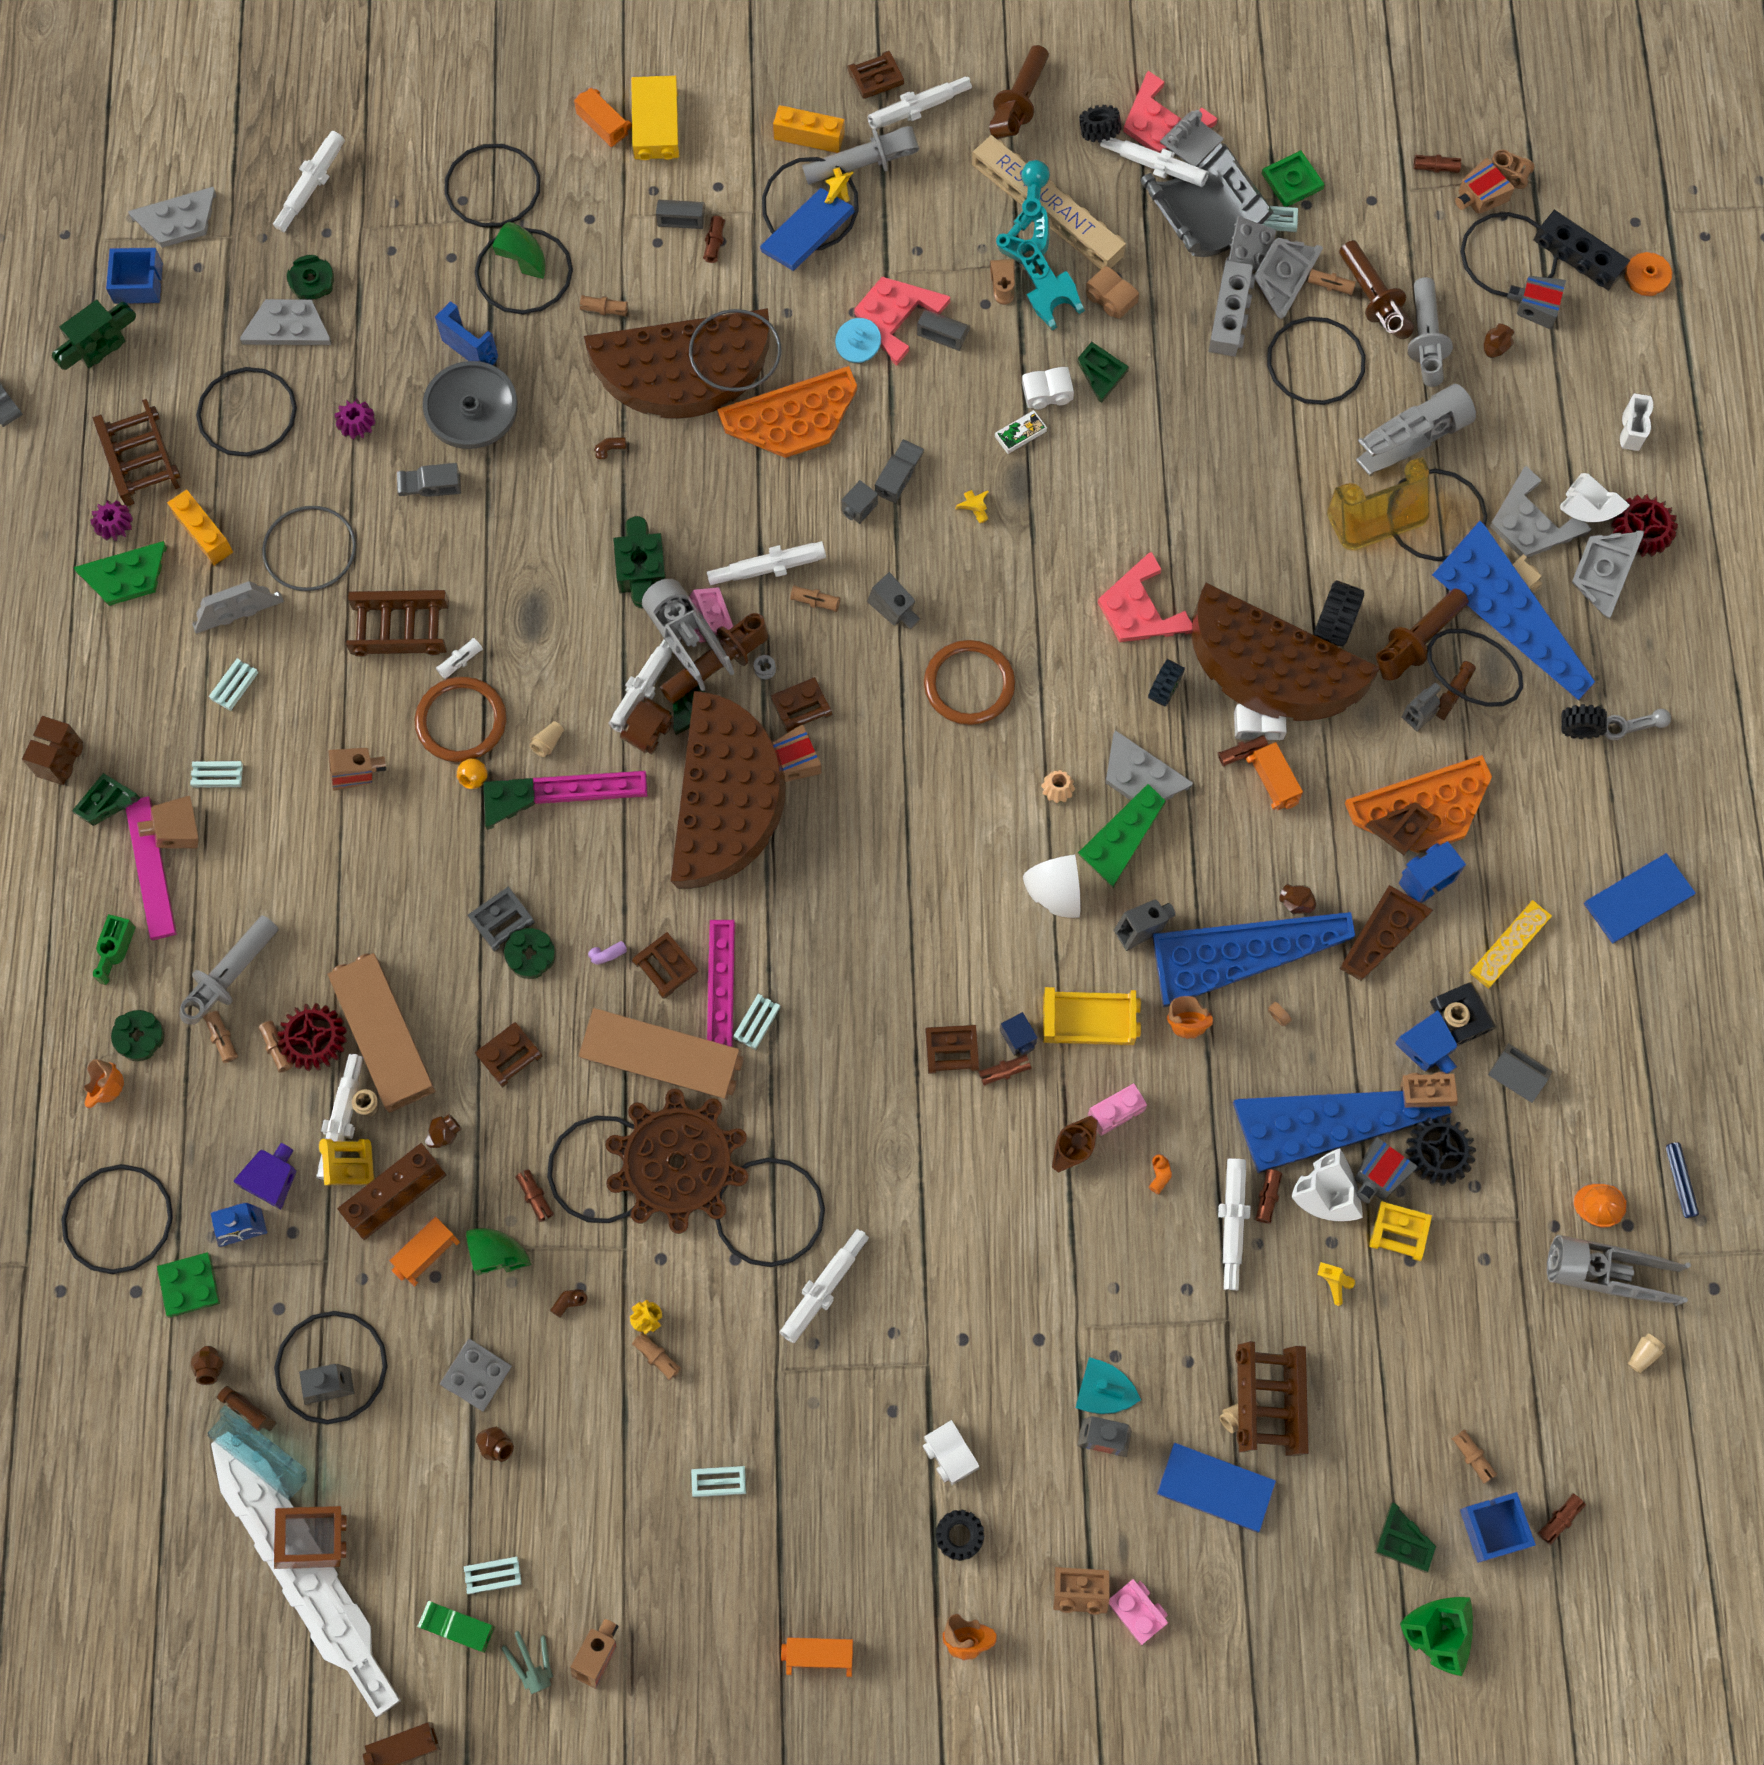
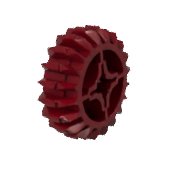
M1637 494L1633 499H1626L1625 501L1630 506L1621 514L1613 517L1614 520L1611 524V527L1614 528L1613 534L1643 531L1644 521L1646 520L1644 535L1637 552H1640L1641 557H1644L1647 553L1652 557L1656 552L1659 554L1664 552L1665 548L1670 547L1672 540L1675 539L1677 533L1675 531L1678 528V524L1675 523L1677 515H1671L1672 507L1665 508L1666 501L1657 502V496L1651 500L1648 494L1644 495L1643 498Z
M315 1003L311 1009L308 1004H304V1011H300L298 1007H295L296 1015L287 1014L286 1017L289 1022H281L280 1024L285 1029L278 1032V1036L282 1038V1040L278 1041V1046H284L281 1054L288 1055L287 1062L295 1063L297 1069H301L304 1066L305 1070L310 1072L314 1065L315 1069L320 1071L322 1063L330 1067L331 1064L328 1060L333 1058L337 1061L339 1057L336 1055V1052H344V1048L340 1044L347 1043V1038L342 1036L347 1033V1029L342 1026L344 1023L343 1019L337 1018L338 1013L335 1010L330 1012V1008L327 1005L320 1009V1005ZM314 1020L325 1021L330 1024L331 1028H318L314 1024ZM304 1024L303 1029L300 1032L296 1033L298 1028ZM312 1030L316 1034L313 1036V1044L309 1040L312 1037ZM329 1041L328 1045L321 1051V1046ZM294 1046L308 1047L311 1055L297 1052Z

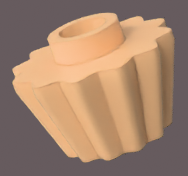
M1062 770L1053 771L1044 777V783L1041 785L1044 789L1043 795H1046L1049 801L1053 800L1055 803L1060 801L1066 802L1067 798L1072 797V792L1075 790L1074 780L1067 772H1062Z

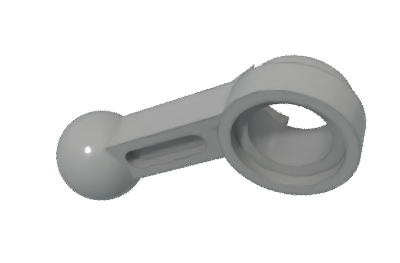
M1657 709L1652 715L1628 721L1619 715H1611L1607 717V732L1604 736L1610 740H1619L1625 734L1654 726L1665 728L1671 722V714L1665 709ZM1617 724L1621 728V732L1618 734L1610 733L1608 725Z

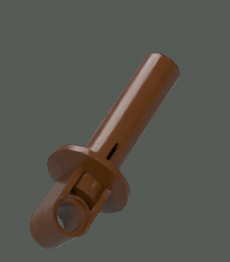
M1040 45L1032 46L1012 89L1003 90L996 94L993 100L995 115L989 125L990 133L994 138L1001 139L1015 136L1019 133L1021 125L1027 124L1032 120L1035 110L1029 98L1049 58V53L1044 47Z
M1352 240L1345 243L1340 248L1339 254L1370 300L1365 311L1366 318L1370 322H1381L1386 331L1399 339L1409 338L1414 331V324L1402 308L1406 301L1405 292L1400 288L1388 290L1357 241Z
M1457 588L1452 589L1410 630L1404 627H1395L1390 631L1388 636L1389 644L1376 655L1381 677L1384 680L1398 679L1411 665L1421 666L1427 661L1425 645L1468 605V598L1463 591Z
M758 613L747 615L729 630L723 626L717 629L719 643L726 655L729 656L730 661L735 659L742 666L749 663L747 654L760 644H763L769 636L764 617ZM712 649L693 662L700 672L703 682L724 667ZM684 668L662 684L660 690L671 704H674L697 687L699 683Z

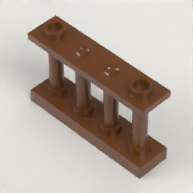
M147 399L142 400L145 412L114 423H110V421L105 422L102 415L92 417L119 496L125 506L135 504L132 496L136 494L135 491L169 479L175 489L180 488L177 480L181 478L176 464L172 465L156 421L160 419L155 406H150ZM146 421L150 422L153 431L119 443L117 441L113 442L112 436L115 435V432ZM154 440L157 441L159 451L128 462L120 461L119 455H122L123 451ZM160 460L164 461L167 470L131 482V480L127 481L125 475L129 474L128 471Z
M445 590L349 592L348 601L352 610L357 611L356 640H346V646L350 654L364 657L368 654L426 653L428 655H439L440 653H447L444 639H438L439 611L449 608V599ZM418 609L429 610L428 639H414L415 611ZM370 610L381 611L380 640H366L367 612ZM393 610H405L404 639L390 640L391 612Z
M421 1142L339 1206L337 1210L351 1228L355 1229L363 1240H366L447 1175Z
M1253 1341L1238 1344L1235 1359L1238 1369L1239 1430L1237 1432V1442L1239 1444V1452L1257 1450V1444L1284 1446L1286 1456L1295 1457L1309 1454L1306 1346L1285 1348L1282 1355L1255 1352V1342ZM1255 1363L1282 1365L1284 1367V1381L1256 1379ZM1256 1390L1283 1392L1284 1408L1256 1406ZM1257 1417L1284 1419L1285 1435L1257 1433Z

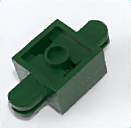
M96 299L59 326L67 342L52 352V359L62 370H67L79 360L88 369L91 368L93 365L100 363L108 354L118 350L126 342L121 330L135 320L136 313L126 302H120L107 311Z
M634 516L626 522V537L613 538L616 578L619 593L631 592L634 605L644 609L642 607L644 593L656 582L666 579L664 550L661 533L649 534L646 520L643 517Z

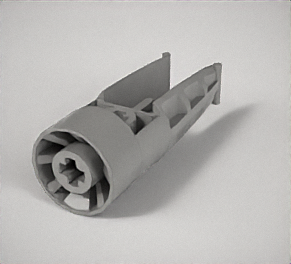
M1453 384L1432 395L1431 399L1425 403L1407 409L1369 433L1363 439L1359 438L1358 442L1365 448L1366 452L1358 457L1356 461L1369 476H1372L1373 472L1404 460L1431 446V442L1448 433H1455L1473 423L1476 419V410L1471 397L1458 384Z
M663 579L650 586L644 593L642 607L674 654L698 681L700 689L702 691L705 690L700 672L678 640L679 637H682L687 646H697L696 642L700 641V638L694 631L696 628L699 629V632L729 674L733 675L734 670L729 656L726 655L709 624L681 584L674 579Z
M1557 1235L1551 1244L1547 1260V1277L1549 1282L1627 1298L1673 1303L1674 1306L1688 1301L1686 1297L1615 1281L1609 1282V1278L1631 1282L1632 1276H1634L1633 1266L1613 1263L1611 1260L1677 1272L1691 1267L1689 1262L1680 1264L1639 1251ZM1590 1249L1601 1251L1603 1253L1590 1254ZM1595 1278H1598L1597 1284L1584 1281L1585 1279L1593 1280Z

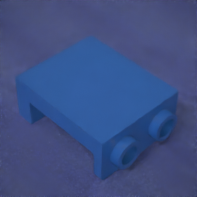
M450 301L435 316L442 341L468 361H479L494 365L498 353L493 334L487 331L478 339L463 327L458 306Z

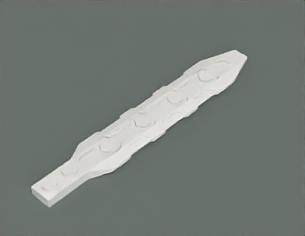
M227 1432L211 1443L220 1491L235 1516L239 1517L255 1542L254 1547L262 1560L266 1561L283 1587V1594L291 1607H295L311 1633L312 1641L324 1660L348 1671L377 1718L401 1702V1699L372 1654V1634L369 1622L358 1605L354 1604L337 1578L338 1573L334 1567L274 1569L275 1508L294 1507L282 1490V1484L268 1461ZM286 1519L285 1555L322 1554L309 1533L310 1528L304 1519Z

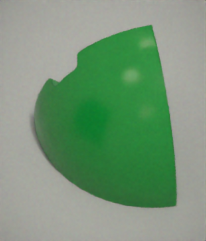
M507 222L504 224L493 243L495 255L517 260L522 274L543 279L545 275V257L537 240L526 229L515 223Z
M476 1228L466 1231L470 1258L477 1276L504 1268L506 1272L532 1265L524 1248L508 1234L489 1228Z
M1450 1597L1426 1603L1410 1612L1401 1621L1400 1626L1411 1647L1415 1651L1421 1649L1431 1658L1430 1664L1450 1674L1462 1676L1469 1659L1472 1644L1473 1613L1471 1598Z

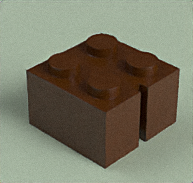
M42 716L33 736L49 741L50 744L47 745L30 740L22 760L36 777L64 786L66 779H69L72 775L76 757H79L82 753L83 741L70 724Z

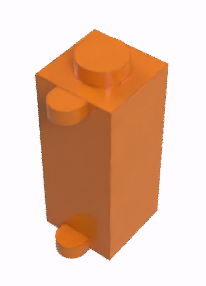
M590 88L586 92L580 93L574 100L576 114L610 147H613L628 135V130L632 127V123L629 120L625 121L600 96V92L597 89Z
M1276 742L1254 751L1252 755L1246 758L1248 764L1253 763L1273 801L1271 804L1273 810H1280L1284 807L1291 809L1299 804L1303 791Z
M435 1216L389 1260L395 1266L391 1271L401 1281L406 1278L415 1287L418 1284L415 1280L453 1243L457 1246L461 1242Z
M787 1638V1644H782L781 1661H786V1675H792V1667L846 1669V1677H852L853 1639Z

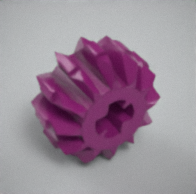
M356 398L354 403L346 400V406L339 405V412L335 413L336 427L344 437L350 435L351 439L354 440L357 435H360L364 439L365 432H372L371 426H375L376 423L374 419L375 414L373 409L369 408L366 401L360 404V401Z
M106 500V505L98 504L99 510L92 511L91 525L94 527L95 533L102 536L106 541L111 537L117 541L119 535L126 537L125 530H132L130 523L133 521V517L129 513L128 507L121 505L117 500L113 504Z

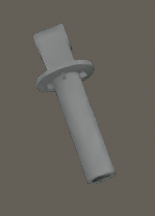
M902 127L882 136H879L874 128L872 129L873 138H870L871 142L824 157L823 159L826 161H813L803 164L802 167L808 185L835 176L833 171L836 168L835 166H839L845 172H849L878 162L879 166H883L885 172L888 171V161L909 156L919 151L913 127Z
M1423 277L1414 282L1418 337L1409 343L1408 355L1412 360L1421 364L1423 383L1426 386L1435 387L1444 380L1442 360L1451 354L1453 343L1448 336L1439 333L1435 282L1431 278Z
M261 915L209 975L199 970H195L192 973L198 985L181 1004L179 1015L184 1023L188 1025L197 1024L217 1001L226 1005H230L233 1002L226 989L279 930L270 919ZM195 1006L199 1013L195 1016H190L185 1012V1008Z

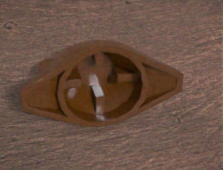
M1091 1115L1067 1125L1058 1134L1052 1168L1058 1173L1084 1162L1093 1153L1098 1120Z

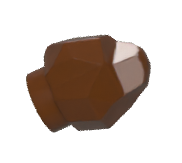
M1501 323L1496 328L1489 330L1484 340L1486 356L1495 358L1508 351L1514 344L1512 338L1515 333L1514 330Z
M1290 884L1283 887L1279 901L1292 914L1311 913L1315 910L1316 900L1309 887L1306 885L1292 886Z
M452 1115L439 1116L432 1119L428 1130L429 1135L425 1143L429 1148H441L454 1142L457 1133L462 1128Z
M204 1346L191 1358V1369L196 1376V1382L201 1385H211L218 1381L224 1361L214 1347Z
M497 1426L481 1431L476 1437V1443L481 1455L486 1460L504 1462L513 1453L514 1445L511 1443V1439L505 1431Z

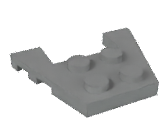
M1527 466L1523 468L1493 519L1490 528L1520 557L1524 554L1527 558L1547 551L1555 545L1565 544L1579 536L1584 537L1588 535L1592 529L1584 521L1571 518L1561 528H1558L1526 497L1541 482V479Z

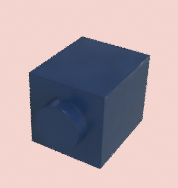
M1023 1012L1000 1024V1032L1014 1056L1019 1053L1021 1055L1028 1054L1035 1049L1034 1045L1037 1044L1038 1037Z

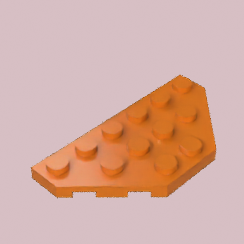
M847 366L719 408L717 412L726 434L787 458L830 443L857 391V384L850 367Z
M1483 755L1347 799L1345 806L1355 826L1373 833L1366 828L1369 821L1387 816L1390 812L1404 809L1405 806L1417 802L1435 816L1434 821L1410 848L1411 851L1419 854L1426 852L1436 843H1439L1441 846L1447 841L1453 843L1465 838L1492 775Z

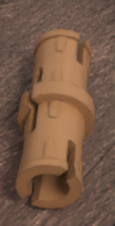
M1311 269L1307 283L1325 287L1330 292L1335 290L1352 296L1356 281L1338 277L1333 272L1331 275ZM1323 278L1333 282H1337L1342 284V286L1326 282L1321 279Z
M582 295L580 299V305H582L580 310L600 312V315H606L607 313L627 316V301L610 300L605 296L595 298Z
M794 585L790 595V600L810 604L811 608L821 607L837 612L840 605V597L821 593L819 589H814L813 591ZM806 595L825 600V602L807 598Z
M213 1011L206 1014L203 1019L211 1033L210 1040L212 1044L216 1045L222 1062L228 1063L235 1060L238 1054L230 1040L231 1033L229 1030H226L219 1012ZM217 1028H218V1030H219V1032H220V1035H221V1037H222V1039H223V1041H224V1043H225V1046L223 1045V1043H222V1041H221V1038H220V1036H219V1034H218V1032H217V1030H216Z
M264 1022L258 1029L267 1045L265 1049L268 1054H271L279 1073L288 1071L293 1067V1063L287 1062L288 1055L281 1054L284 1046H278V1041L282 1039L278 1036L274 1022Z
M644 1332L640 1336L638 1335L632 1342V1345L648 1359L647 1362L651 1366L655 1365L668 1380H672L673 1376L675 1377L681 1370V1367L665 1354L666 1350L663 1347H658Z
M1466 1429L1451 1438L1466 1457L1464 1461L1467 1465L1471 1464L1483 1484L1497 1475V1472L1494 1471L1483 1456L1485 1452L1482 1448L1478 1449Z

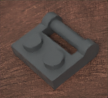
M509 886L468 914V918L494 952L500 948V944L510 938L513 932L520 931L526 926L530 927L535 923ZM516 913H519L520 919L493 937L490 932Z

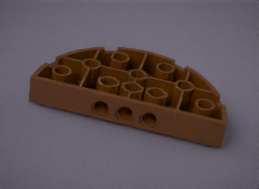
M768 308L751 311L769 321ZM744 313L720 315L711 319L699 330L694 339L692 352L697 369L706 379L723 387L740 388L752 385L765 364V358L770 345V327L759 318ZM706 318L584 336L589 362L593 372L602 382L603 387L618 401L643 414L651 413L660 415L661 418L673 419L701 416L716 411L730 400H736L746 391L717 389L703 381L693 369L689 357L690 340L696 328Z
M1205 583L1192 617L1191 636L1197 659L1207 676L1211 680L1214 679L1222 687V692L1252 711L1277 719L1279 716L1293 718V721H1312L1332 717L1346 711L1347 707L1359 702L1369 691L1380 670V667L1208 583Z
M694 691L671 873V882L677 889L705 887L721 879H728L747 867L768 845L769 838L780 822L785 802L786 784L784 769L779 753L767 732L740 705L719 695Z

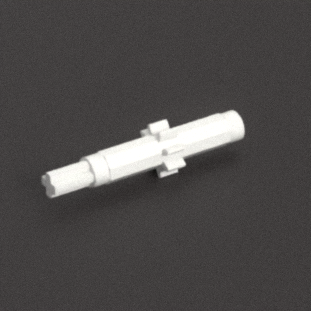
M965 76L916 95L914 92L900 95L902 101L869 114V125L872 129L875 128L877 130L905 118L908 121L921 118V111L953 98L954 95L971 89L970 78Z
M331 131L311 161L305 160L299 168L302 171V176L287 197L288 199L284 203L282 211L273 223L277 230L285 232L295 215H298L317 185H324L330 177L326 174L327 169L345 142V139L339 133Z
M1112 137L1108 141L1103 139L1100 144L1101 147L1120 153V156L1155 169L1153 174L1164 179L1169 174L1203 187L1208 178V171L1174 159L1175 153L1166 149H1162L1161 153L1130 141H1121Z
M823 542L810 543L786 550H781L780 545L769 548L770 554L738 561L727 567L707 571L709 583L714 585L774 572L776 577L787 575V568L825 559L826 553Z
M665 640L651 654L636 678L631 676L625 684L627 694L609 722L610 727L615 731L621 733L622 729L625 730L627 728V719L640 701L644 702V697L652 700L655 696L654 690L656 688L653 686L667 666L673 652Z
M349 1054L344 1076L341 1078L330 1121H323L321 1132L326 1135L325 1139L346 1141V1138H353L355 1127L350 1124L353 1113L352 1098L358 1090V1079L364 1059L363 1056H358L357 1054ZM335 1151V1158H341L343 1152ZM321 1154L317 1178L324 1180L323 1159Z
M1227 1159L1225 1204L1219 1205L1218 1217L1224 1218V1290L1238 1291L1239 1266L1242 1264L1244 1219L1250 1218L1251 1206H1245L1246 1160Z
M856 1229L816 1282L813 1283L809 1280L804 1286L802 1294L805 1297L779 1332L785 1339L795 1343L822 1307L824 1310H827L832 1304L834 1297L831 1296V1293L855 1261L856 1255L869 1239L865 1232Z

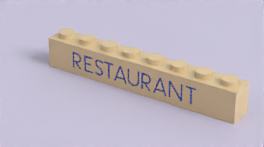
M990 135L973 151L972 165L1022 205L1027 199L1028 187L1024 185L1021 179V172L1027 163L1023 161L1019 154L1010 151L1001 140H997ZM1048 180V183L1041 188L1040 203L1046 209L1050 229L1098 268L1102 269L1105 266L1112 268L1124 257L1126 247L1124 240L1119 235L1113 234L1103 222L1097 221L1090 215L1087 209L1077 205L1068 194L1061 192L1052 181Z

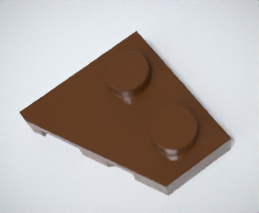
M1417 802L1405 806L1404 809L1395 810L1380 819L1369 821L1366 828L1405 856L1434 821L1435 816Z

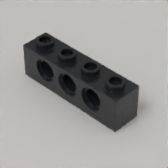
M1555 209L1539 227L1533 239L1540 247L1547 249L1556 255L1558 259L1565 261L1579 273L1584 274L1598 286L1608 291L1624 273L1630 262V259Z

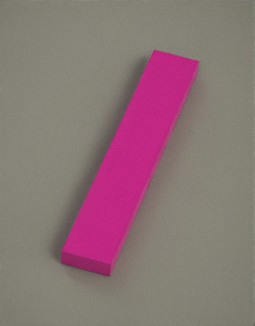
M646 771L533 778L535 804L648 797Z
M147 796L140 798L125 809L149 936L154 941L177 935L161 849L156 847L154 835L139 837L137 822L151 820L152 802L150 797Z
M710 920L707 1040L733 1047L735 920Z

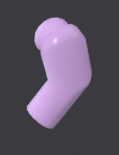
M620 941L602 952L599 947H594L588 952V956L592 959L591 962L593 964L599 965L614 960L626 953L627 948Z

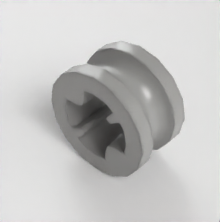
M762 655L754 661L755 674L759 678L770 679L776 673V666L772 657ZM764 663H768L770 669L766 668V671H761L760 665L764 666Z

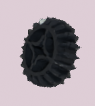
M1441 1116L1435 1118V1123L1430 1117L1425 1120V1124L1419 1122L1416 1125L1417 1129H1412L1410 1132L1413 1138L1406 1140V1144L1411 1147L1407 1148L1405 1153L1413 1155L1408 1160L1417 1166L1413 1173H1417L1420 1170L1423 1172L1420 1179L1424 1180L1429 1176L1430 1184H1434L1437 1179L1441 1186H1444L1447 1180L1450 1184H1454L1456 1177L1462 1180L1465 1177L1464 1172L1469 1173L1472 1169L1469 1164L1475 1162V1158L1470 1154H1474L1476 1148L1469 1146L1473 1143L1474 1138L1465 1137L1469 1131L1468 1129L1460 1131L1458 1129L1461 1126L1460 1122H1457L1454 1126L1451 1125V1117H1448L1444 1123ZM1441 1133L1437 1141L1429 1140L1426 1142L1422 1140L1427 1134ZM1450 1137L1456 1142L1458 1148L1451 1145ZM1442 1143L1441 1147L1444 1154L1440 1157L1439 1149L1437 1148ZM1422 1150L1423 1153L1431 1158V1165L1425 1160ZM1444 1161H1459L1454 1168L1440 1169Z

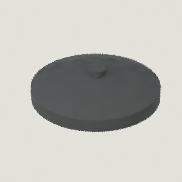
M465 361L446 367L431 380L423 397V412L432 433L442 442L462 449L485 447L502 438L512 427L518 411L517 395L508 376L497 367L479 361Z

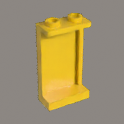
M676 75L631 77L634 159L669 160L679 158L678 87Z
M1045 987L1043 994V1043L1134 1045L1136 1037L1141 1036V1022H1136V1013H1140L1141 998H1136V990H1131L1129 994L1055 992V987Z

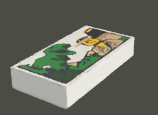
M1033 410L997 431L995 438L1006 453L1009 454L1047 432V427Z

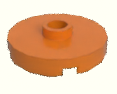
M1644 252L1635 255L1630 259L1625 269V280L1630 284V288L1644 296H1654L1657 293H1662L1666 290L1672 279L1670 264L1664 257L1656 253Z

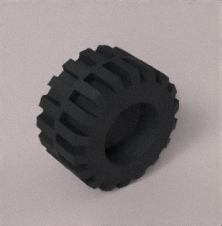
M1336 580L1331 586L1314 635L1343 647L1347 643L1364 599V590Z

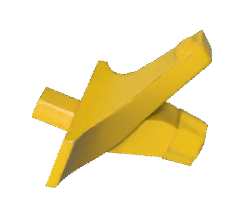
M840 167L833 169L835 176L825 180L830 185V190L825 200L827 204H831L836 197L845 202L850 201L847 182L854 172L842 174Z
M972 490L965 492L966 501L957 504L955 509L972 510L980 524L986 522L989 518L984 511L987 509V506L983 500L989 491L987 490L976 496Z
M1320 1262L1317 1275L1323 1277L1328 1282L1334 1304L1340 1306L1343 1304L1342 1286L1346 1289H1351L1355 1285V1280L1350 1276H1346L1342 1268Z

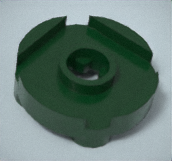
M305 255L293 262L290 271L288 269L287 282L291 291L297 295L298 299L314 300L332 292L334 273L328 261L319 259L316 255ZM309 274H312L315 277V279L311 281L305 280L308 278Z
M534 928L513 932L504 950V957L509 968L518 977L524 979H535L542 976V973L553 966L556 956L555 947L549 935ZM528 948H533V951L537 952L536 955H532L531 959H527V956L523 954Z
M133 1010L116 1018L111 1032V1041L116 1051L130 1061L147 1060L154 1055L153 1053L158 1047L162 1046L164 1028L152 1013L144 1010ZM139 1030L144 1033V1036H141L139 1041L136 1042L132 1038V1034Z

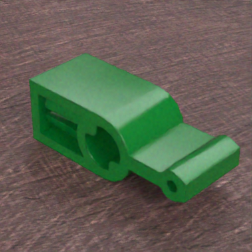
M110 914L106 918L96 946L97 953L101 958L97 968L93 970V977L100 984L107 985L109 983V974L112 966L122 962L126 956L136 926L129 919Z
M431 1601L427 1602L418 1627L483 1653H485L495 1629L493 1625Z

